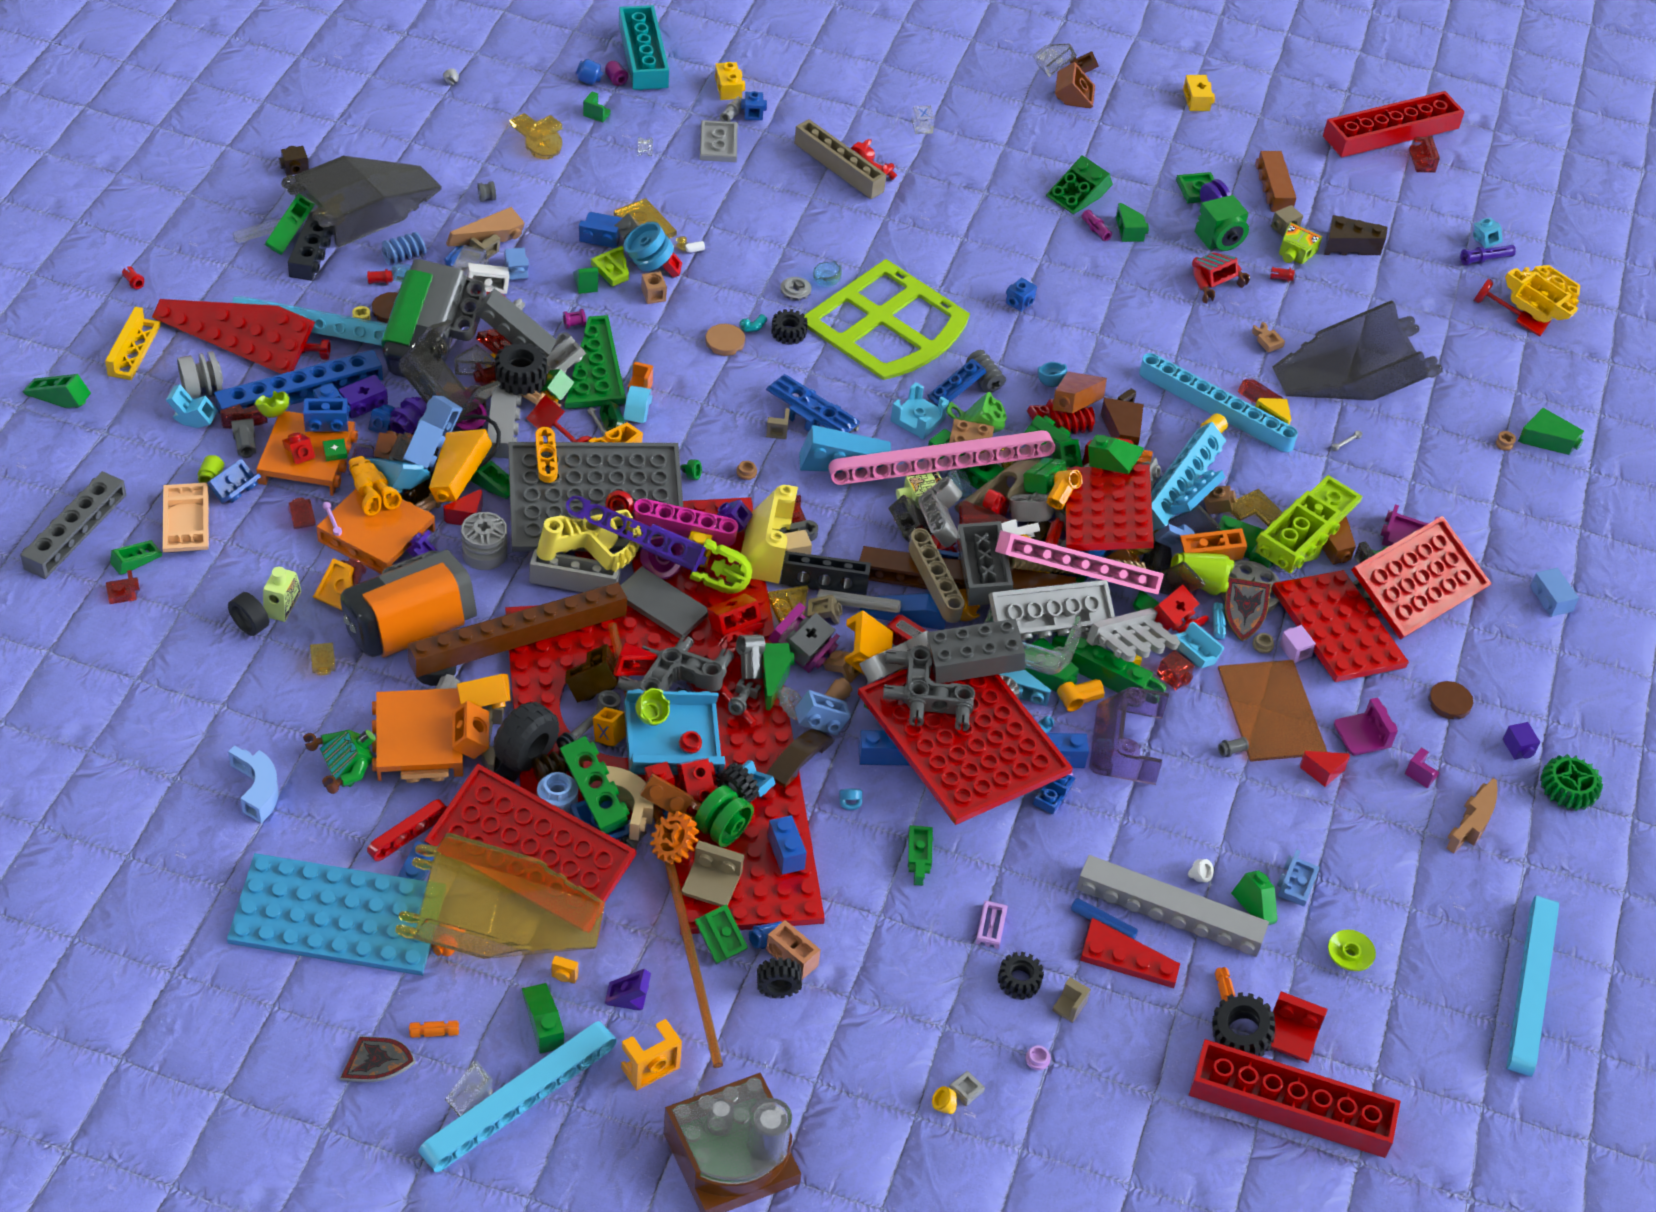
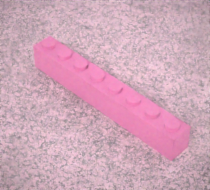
M1000 531L995 552L1100 580H1107L1108 582L1157 595L1164 575L1163 573L1005 531Z

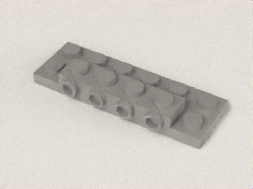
M1107 580L1000 591L988 594L994 622L1016 618L1022 641L1032 639V635L1037 634L1039 638H1047L1052 636L1054 632H1057L1058 636L1071 634V630H1076L1077 634L1087 633L1090 631L1092 623L1115 617Z

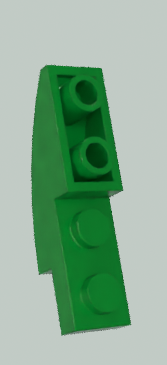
M298 193L264 245L282 255L313 209L315 203Z

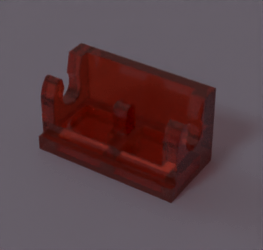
M1433 137L1414 138V142H1421L1420 145L1409 146V152L1416 172L1435 173L1440 157Z

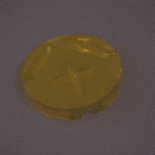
M544 126L532 128L528 131L525 138L526 149H529L534 157L540 159H551L553 156L560 154L563 145L559 133Z

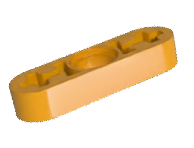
M541 427L535 434L538 477L545 483H551L557 479L558 475L555 433L549 427ZM542 436L547 437V444H544ZM550 452L552 456L544 458L541 456V453ZM548 465H549L550 474H546V471H545L546 466H548Z

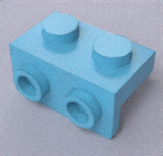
M1191 622L1185 632L1175 634L1180 641L1176 650L1185 654L1191 659L1193 665L1200 668L1214 665L1224 650L1223 645L1195 622Z

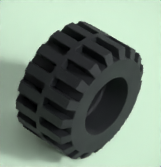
M520 342V344L511 343L510 346H504L495 356V379L497 385L502 390L505 389V392L513 393V395L522 394L523 396L541 390L547 380V357L544 351L540 350L538 346L534 347L533 344H524V342Z
M1243 992L1238 993V997H1234L1233 994L1227 996L1228 1001L1221 1000L1219 1007L1215 1008L1212 1018L1215 1042L1260 1057L1264 1056L1265 1050H1270L1271 1042L1274 1043L1275 1016L1271 1012L1270 1005L1268 1003L1263 1005V999L1261 997L1255 999L1254 994L1248 993V996H1243ZM1238 1019H1249L1256 1023L1258 1029L1254 1033L1244 1036L1234 1033L1229 1026Z

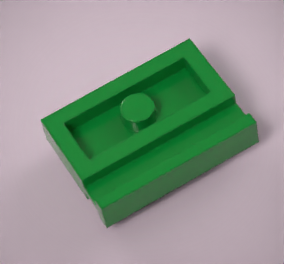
M727 904L694 920L716 965L748 949Z

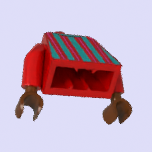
M1213 252L1201 258L1195 257L1192 261V266L1194 267L1193 276L1200 290L1204 291L1202 301L1206 304L1209 300L1208 297L1212 301L1215 297V291L1208 289V287L1212 288L1236 276L1239 277L1236 283L1241 288L1250 281V275L1241 272L1242 269L1238 265L1236 257Z

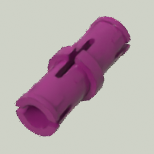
M1089 209L1082 213L1081 218L1090 226V230L1096 232L1103 241H1107L1112 237V232L1104 225V221L1101 218H1097Z

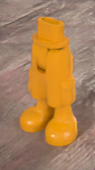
M363 456L349 460V470L354 480V486L359 494L364 496L362 509L366 515L373 516L380 511L381 499L385 507L390 510L397 508L401 504V495L396 489L388 486L387 478L381 471H378L375 464Z

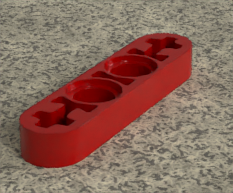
M989 489L982 506L993 515L1004 518L1010 504L1009 500L1001 493Z
M440 799L430 802L374 839L369 844L367 853L375 861L383 860L433 827L447 806Z

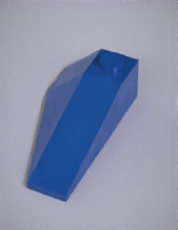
M930 592L874 596L900 600L901 609L898 613L860 608L859 612L865 611L875 619L887 621L893 620L897 615H903L921 627L944 630L946 624Z

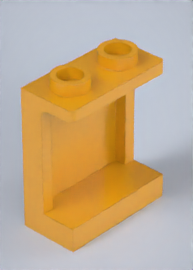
M862 610L848 618L846 626L855 632L854 651L845 656V662L864 674L859 664L892 648L893 631Z

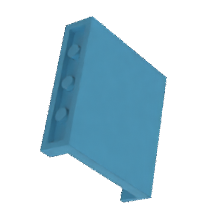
M641 689L627 690L624 700L630 772L645 775V767L668 762L672 774L678 775L676 764L701 758H709V762L713 763L714 776L723 771L725 756H721L716 709L718 693H711L709 691L688 692L681 690L672 692L663 690L664 697L670 701V714L663 723L650 726L641 721L635 710L636 701L644 691ZM688 731L697 732L702 739L701 749L694 754L684 752L679 746V739L682 734Z

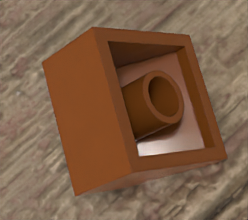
M1073 62L1057 72L1055 88L1056 97L1062 100L1065 105L1092 108L1095 85L1081 68Z

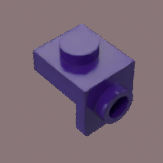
M427 530L423 534L418 532L410 540L412 544L406 551L412 557H416L429 551L438 550L426 539L431 534Z

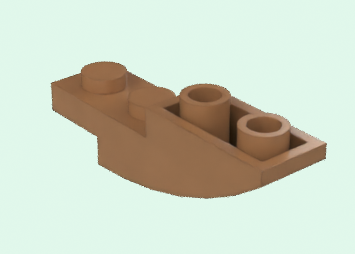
M1492 778L1488 784L1483 783L1477 790L1476 797L1471 796L1465 803L1464 807L1467 809L1464 813V818L1460 822L1461 826L1459 828L1454 827L1448 835L1450 841L1446 849L1452 853H1455L1465 841L1474 846L1483 834L1497 800L1498 788L1496 779Z

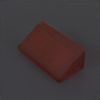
M1253 378L1244 379L1238 389L1241 395L1254 403L1259 398L1283 399V397Z

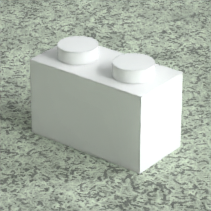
M468 263L467 278L481 281L485 286L486 292H491L495 288L500 293L507 294L509 283L508 267Z

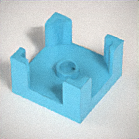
M915 382L910 387L909 398L903 405H900L899 399L893 403L890 421L924 440L946 418L949 400L940 397L938 407L922 398L924 387Z

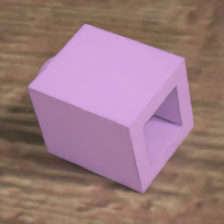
M1302 625L1286 629L1280 641V647L1293 664L1312 657L1316 644Z

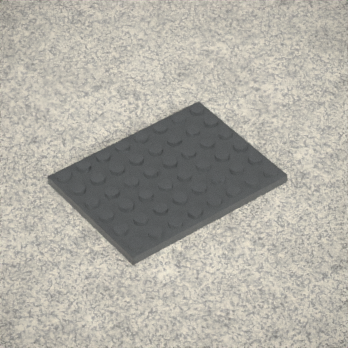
M508 442L512 552H534L535 549L537 550L544 521L550 517L565 516L579 519L571 515L566 509L567 500L575 495L590 500V504H599L606 507L607 496L613 491L621 490L632 496L634 504L639 499H649L683 507L678 443L555 442L558 475L555 481L545 483L538 477L535 442ZM542 452L541 456L549 458L552 454L550 452ZM549 465L546 466V474H550ZM573 499L569 505L570 509L574 512L580 511L582 509V502L578 499ZM593 508L590 511V516L603 514L599 508ZM655 534V535L652 536V538H653V537H657V536H661V535ZM618 535L617 542L609 551H621L628 545L629 539ZM639 545L638 551H640L643 545ZM577 548V549L574 550V551H588V550L585 549V548Z

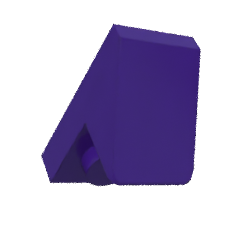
M644 968L609 982L605 1004L638 1011L643 1010L651 973Z

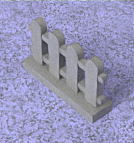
M1153 608L1094 622L1086 640L1092 646L1097 644L1106 645L1115 652L1114 655L1116 657H1121L1128 662H1133L1136 654L1147 658L1151 650L1162 654L1165 646L1176 650L1180 644L1175 634H1170L1162 627L1161 623L1154 621L1157 612Z

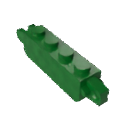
M1056 634L1053 638L1051 645L1079 668V674L1091 680H1101L1103 686L1133 701H1140L1141 698L1156 703L1160 699L1159 694L1164 693L1166 690V686L1162 681L1160 682V680L1152 677L1153 672L1133 662L1125 661L1121 657L1118 658L1114 655L1115 653L1099 645L1092 646L1086 641L1087 639L1077 634L1072 638Z

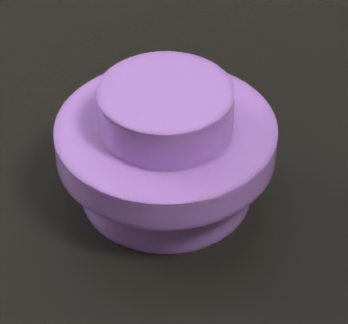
M1034 1046L1027 1051L1025 1060L1030 1068L1044 1070L1049 1066L1051 1057L1045 1047Z

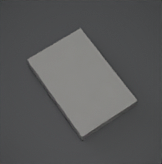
M701 120L700 160L737 162L738 122Z

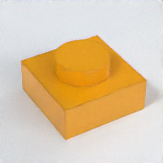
M555 955L552 961V977L561 982L575 984L578 978V962Z

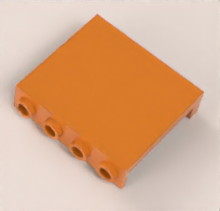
M285 411L277 417L256 468L257 474L261 475L258 479V484L267 485L269 478L275 477L329 486L330 496H334L336 488H339L341 485V475L346 472L347 459L326 461L323 441L344 438L347 457L351 458L353 443H357L358 440L355 422L349 421L348 431L305 432L303 414ZM297 432L310 438L315 454L314 459L300 464L294 463L291 452L284 448L282 440L288 438V435Z
M355 489L332 511L337 526L342 529L340 536L333 534L334 527L329 515L316 526L319 542L382 574L384 569L393 566V563L412 544L410 540L418 532L423 534L427 529L432 532L435 531V516L429 511H425L403 499L401 504L393 510L387 509L381 499L380 511L376 515L368 516L362 509L364 496H361L357 489Z
M458 688L376 692V701H372V715H376V720H372V733L376 734V740L372 743V752L376 753V757L372 759V771L377 772L378 781H382V772L453 768L454 777L463 776V754L452 749V712L461 705Z

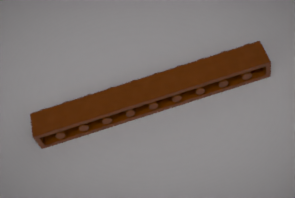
M863 546L859 561L871 563L869 581L928 589L909 552ZM942 557L958 589H965L961 561ZM1010 568L1013 590L1076 583V577Z
M619 582L408 643V662L417 678L626 615L627 596Z

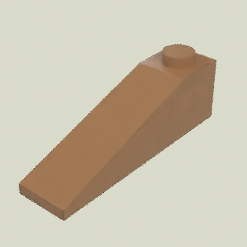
M509 207L451 231L446 245L448 247L470 245V239L473 237L482 243L484 239L494 234L501 238L500 242L517 239L521 236L525 223L515 210Z

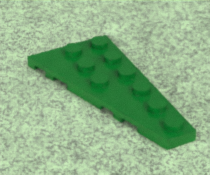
M608 315L588 316L583 341L580 345L586 354L580 362L575 364L572 375L574 384L568 391L565 409L601 406L605 401H611L618 405L626 404V396Z

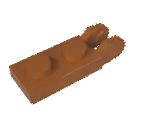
M655 774L650 776L640 792L641 797L674 815L676 811L685 813L692 817L693 821L695 816L687 812V808L690 805L698 811L702 805L693 799V796Z

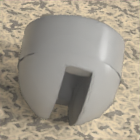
M448 69L443 73L447 84L454 85L455 82H458L459 75L455 69Z

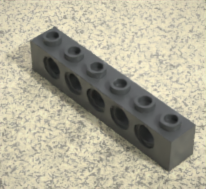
M103 471L96 478H93L90 484L83 491L79 492L77 497L50 522L49 526L42 533H39L28 547L23 549L20 554L23 569L46 579L125 498L124 480Z

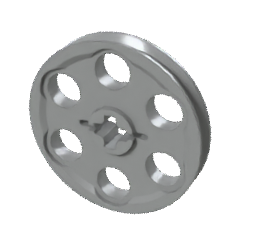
M1242 560L1234 562V568L1229 574V577L1268 583L1271 584V588L1273 583L1280 582L1272 570L1253 561ZM1240 569H1246L1250 574H1245ZM1260 577H1266L1270 582H1264ZM1271 588L1270 593L1275 598H1269L1267 613L1274 610L1279 603ZM1220 592L1221 597H1222L1223 600L1225 601L1226 592H1225V593H1221V592Z

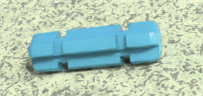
M1218 602L1214 603L1212 608L1213 636L1215 639L1222 640L1226 635L1225 605Z

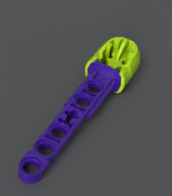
M572 496L566 502V509L571 515L580 519L585 517L588 522L643 545V550L692 570L690 574V579L697 582L703 581L704 585L728 594L738 593L744 590L750 583L753 572L751 563L746 556L722 544L717 546L715 541L708 538L701 545L655 524H652L650 527L602 505L590 504V500L581 496ZM573 499H578L582 502V509L578 512L570 509L569 505ZM593 508L601 509L603 516L600 520L595 521L591 519L590 511ZM613 517H620L623 520V526L620 529H613L611 527L610 521ZM627 521H630L632 523L629 527L636 528L640 526L643 535H638L637 538H634L632 531L627 530V534L622 533V531L626 528ZM655 534L661 535L664 539L663 544L659 547H655L651 543V538ZM680 543L683 545L684 551L681 555L677 556L671 552L673 544ZM706 548L712 550V553L716 555L726 556L730 563L734 561L740 563V566L734 563L732 566L725 564V559L720 561L714 560L711 570L715 571L717 577L720 574L727 576L726 581L732 584L724 583L722 577L714 579L705 572L700 573L696 571L698 566L704 565L707 557L704 556Z

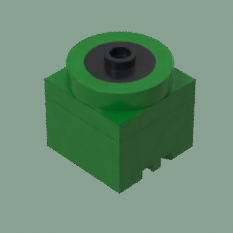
M1234 195L1201 203L1199 210L1201 215L1198 216L1199 222L1196 223L1194 232L1209 250L1218 248L1221 251H1229L1239 246L1246 239L1249 233V225L1246 223L1249 213Z

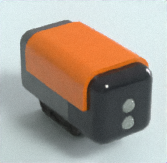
M448 549L440 552L429 551L390 566L382 571V575L348 587L340 595L344 616L343 621L346 629L360 649L370 657L380 655L383 658L408 649V643L452 631L464 626L465 620L477 616L470 576Z

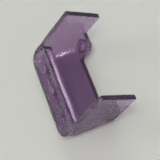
M1129 687L1098 703L1089 767L1094 773L1156 785L1162 759L1140 755L1139 744L1132 739L1123 738L1125 717L1127 712L1162 719L1169 693Z

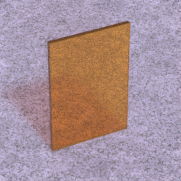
M1294 660L1218 666V671L1240 735L1245 737L1249 743V749L1246 752L1250 762L1303 757L1304 751L1327 752Z

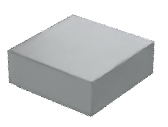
M968 1071L949 1085V1088L955 1091L957 1098L966 1106L985 1090V1087Z

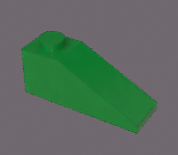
M78 374L34 378L22 391L27 396L64 408H79L83 406L91 394Z
M765 643V651L761 655L766 710H771L789 676L790 666L794 665V652H790L789 643Z
M543 983L522 988L539 1054L556 1050L564 1044V1030L547 984Z

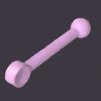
M324 502L322 506L327 511L334 527L333 534L340 536L342 529L337 526L330 509L331 504L330 502Z

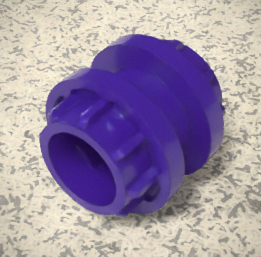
M420 397L405 398L400 404L401 408L397 407L390 413L392 417L389 424L393 432L398 433L402 439L406 435H414L418 421L423 417L427 409V402Z

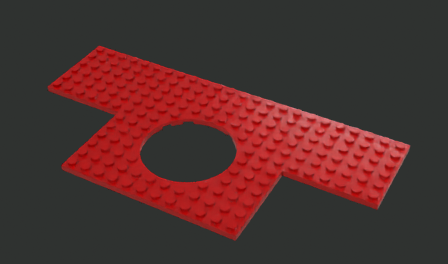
M751 497L683 501L684 508L717 515L718 508L723 503H731L740 499L751 512L753 511ZM746 527L737 533L735 543L726 547L741 553ZM711 550L707 567L698 566L696 571L700 573L705 572L714 579L722 577L724 583L732 584L726 581L727 576L720 574L717 577L715 571L711 570L714 560L720 561L725 559V564L732 566L733 563H730L726 556L716 555ZM640 551L636 552L632 560L633 574L640 567H643L640 560ZM683 566L677 574L669 579H664V581L707 608L745 593L758 600L762 619L759 622L763 623L765 627L758 633L754 632L753 635H762L765 643H771L768 639L774 631L766 581L751 578L750 583L744 590L728 594L704 585L703 581L697 582L690 579L692 570ZM627 605L625 616L509 650L513 708L516 709L519 705L526 704L527 702L540 703L557 716L560 728L558 737L564 732L571 733L566 727L560 711L561 698L564 687L567 684L565 682V675L567 670L586 662L587 652L608 644L614 657L617 658L625 643L639 648L645 645L661 651L675 647L680 638ZM535 606L505 607V615ZM709 616L686 636V638L688 636L692 638L694 642L688 652L707 658L709 649L718 645L725 636L711 628ZM741 655L736 656L726 668L727 673L723 678V685L735 697L739 696V693L735 692L736 685L742 679ZM763 676L762 679H743L745 680V686L748 682L754 683V689L757 684L762 686L757 699L748 697L746 700V709L758 721L757 725L753 728L740 715H733L729 711L728 702L718 691H709L719 695L716 709L721 756H725L724 769L730 764L737 763V765H743L748 760L754 762L756 771L766 774L781 753L794 741L784 685L771 710H766ZM686 682L691 692L708 691L695 687V684ZM556 742L550 752L554 751L558 754L560 748ZM600 752L596 755L599 763L604 761L606 766L618 767L629 771L628 758L610 756ZM585 761L584 768L590 767L592 762ZM533 768L528 771H522L519 775L520 787L537 796L539 782L534 775ZM566 771V774L573 778L571 773L569 771ZM798 772L797 777L785 788L776 783L766 794L750 802L754 807V811L745 831L732 844L727 847H721L744 855L743 871L728 904V908L739 930H752L754 926L778 921L783 922L784 920L792 926L824 924L825 916L800 773ZM636 774L646 782V775ZM673 775L675 786L681 789L679 775ZM712 776V777H713L714 785H717V784H718V782H716L717 776ZM594 781L590 787L599 788L601 781ZM578 788V802L584 801V798ZM654 804L653 818L664 817L662 808ZM627 806V808H628V810H629V812H630V814L627 815V819H628V820H631L632 811H631V809ZM686 810L687 812H689L690 814H692V815H694V816H696V814H697V810H693V811H688V810ZM792 815L807 852L805 869L782 875L767 837L769 820ZM701 831L694 836L698 841L720 847L712 841L710 835H705ZM698 842L692 844L694 849ZM695 850L687 852L689 856L687 859L682 856L681 863L674 861L671 864L680 935L700 934L694 920L719 908V906L682 895V888L694 863Z

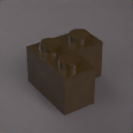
M608 644L587 652L585 663L566 671L565 682L577 703L583 700L589 701L596 694L605 690H613L617 686L619 676L613 674L617 660Z

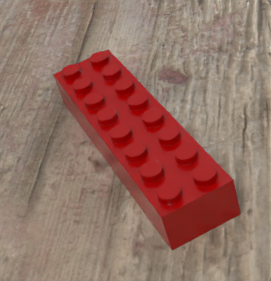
M1446 91L1329 118L1325 125L1323 137L1340 157H1345L1459 129L1465 111Z
M1204 1039L1198 1056L1188 1095L1386 1158L1393 1144L1401 1103L1400 1100L1206 1039Z

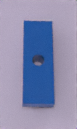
M972 358L927 395L928 399L937 407L940 397L946 398L950 403L986 374L985 368Z

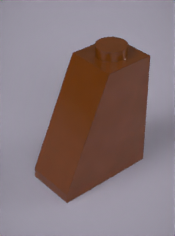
M1104 397L1100 415L1110 436L1131 440L1134 445L1138 446L1144 404Z

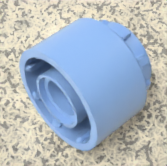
M554 772L540 780L537 786V796L571 814L570 805L578 803V786L571 776L562 772Z

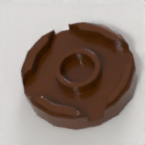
M397 292L381 294L372 302V314L380 322L388 323L398 294Z
M1452 681L1438 682L1432 687L1428 696L1431 708L1438 715L1447 719L1466 717L1474 704L1470 691L1463 685Z

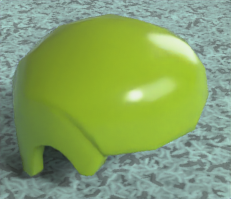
M273 391L271 398L261 395L254 405L265 417L275 418L287 410L290 401L286 392L281 391L277 393Z
M650 688L639 696L636 701L635 710L642 722L650 726H656L663 723L670 714V701L664 697L663 690Z

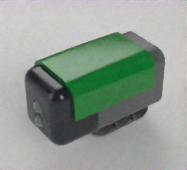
M421 259L413 260L411 269L407 270L403 277L381 341L388 370L394 375L426 383L437 382L441 377L452 339L469 341L475 336L480 317L475 312L482 299L487 295L484 284L479 280L467 278L464 272L458 268ZM475 291H481V293L477 295L473 294ZM469 309H475L473 312H467ZM465 326L469 327L467 330H461Z

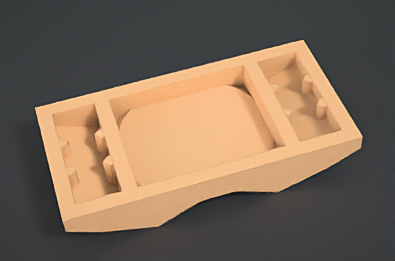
M208 484L163 485V552L208 550Z

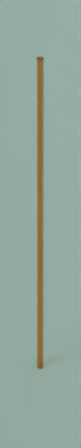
M610 623L608 624V629L617 663L622 645L617 624ZM654 804L655 824L660 825V818L663 817L661 807ZM664 862L714 1068H720L723 1066L675 864L674 862L673 864Z

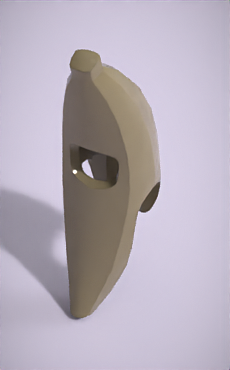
M1041 457L1015 461L969 497L955 505V510L960 515L979 517L989 513L982 506L989 489L1001 493L1009 500V504L1010 498L1014 495H1033V493L1026 492L1024 488L1023 474L1041 461ZM1008 476L1015 478V483L1011 488L1007 485Z

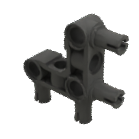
M686 635L680 637L675 647L661 651L643 645L642 649L655 653L658 656L656 661L642 680L638 681L621 676L617 688L624 691L634 689L646 691L650 688L668 691L673 682L683 680L695 684V687L712 692L717 691L723 686V678L727 673L726 668L731 660H733L734 654L730 650L726 653V649H722L716 660L713 661L690 653L688 650L693 646L694 642L689 636L686 638Z
M917 645L907 650V652L886 650L885 664L904 665L907 668V681L905 686L884 684L883 699L902 700L903 703L907 704L910 708L909 723L913 726L915 725V719H917V726H921L924 723V711L956 714L955 728L960 730L962 723L963 731L970 728L969 718L973 711L975 691L971 686L957 683L940 684L931 681L929 677L932 657L930 649L926 646Z

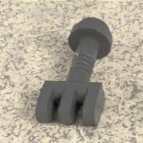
M740 679L735 689L739 696L733 697L729 701V711L733 715L744 713L747 708V698L757 699L762 689L761 685L757 684L754 689V683L748 682L745 686V680Z

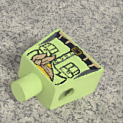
M938 472L906 476L904 488L896 489L897 500H909L914 510H921L918 503L920 496L942 478Z
M275 567L272 570V574L263 589V607L269 618L283 622L286 621L301 593L296 572L286 570L283 567Z

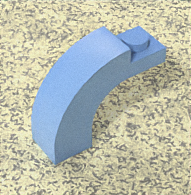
M234 745L228 751L230 766L254 780L252 787L240 798L242 811L244 814L262 823L271 814L278 800L279 791L275 767L268 756L260 750L252 756L249 751L242 750Z

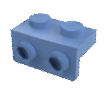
M1296 849L1293 857L1288 856L1284 869L1288 870L1287 874L1281 873L1277 886L1281 887L1278 896L1305 907L1320 867L1299 859L1301 851Z

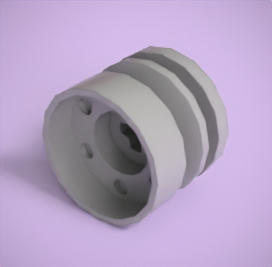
M213 351L207 352L208 362L205 361L203 353L199 354V363L195 364L191 355L177 358L182 387L192 399L201 397V388H205L208 396L212 395L211 386H214L215 392L223 390L221 367Z
M478 512L467 517L461 525L462 557L466 564L478 570H491L502 565L507 558V524L504 519L490 512Z

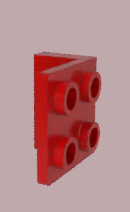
M1280 991L1273 1009L1275 1016L1274 1043L1271 1042L1270 1049L1308 1063L1328 1009Z

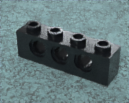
M309 213L288 260L289 277L313 281L315 274L319 273L320 262L325 259V250L330 247L331 237L336 233L333 215Z
M785 551L781 584L790 587H805L812 590L823 589L867 595L871 563Z

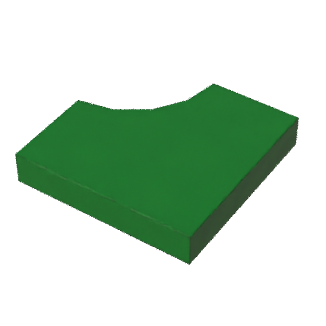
M1211 172L1183 174L1176 177V182L1187 204L1200 203L1201 186L1214 180Z

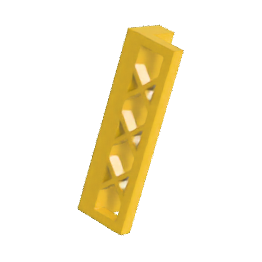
M134 307L105 360L108 376L132 380L161 326L160 321L144 319L143 308ZM143 326L152 327V329L145 332L142 330ZM140 339L145 340V342L142 344H135V341H138ZM135 352L138 354L136 357H133L131 359H128L127 357L129 354ZM126 366L130 367L129 372L119 371Z

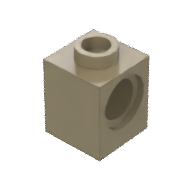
M1290 205L1274 213L1271 227L1283 237L1290 223L1301 226L1303 215Z

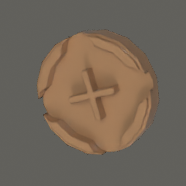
M717 324L707 331L705 337L706 346L710 347L712 352L718 355H734L736 351L743 349L745 335L735 325Z

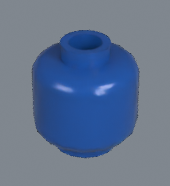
M585 59L580 61L575 74L578 75L579 81L592 86L596 81L600 82L604 72L601 71L599 63Z

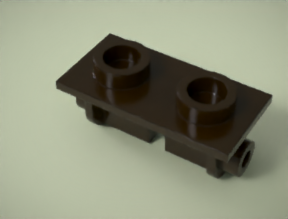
M434 471L431 472L429 479L412 489H407L401 497L414 505L427 498L429 493H431L429 486Z

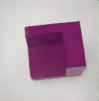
M1421 747L1410 760L1405 775L1429 788L1438 777L1439 772L1425 763L1429 751Z

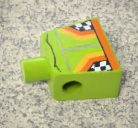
M1290 223L1282 240L1279 254L1283 256L1282 258L1286 263L1295 261L1303 264L1318 252L1323 236Z

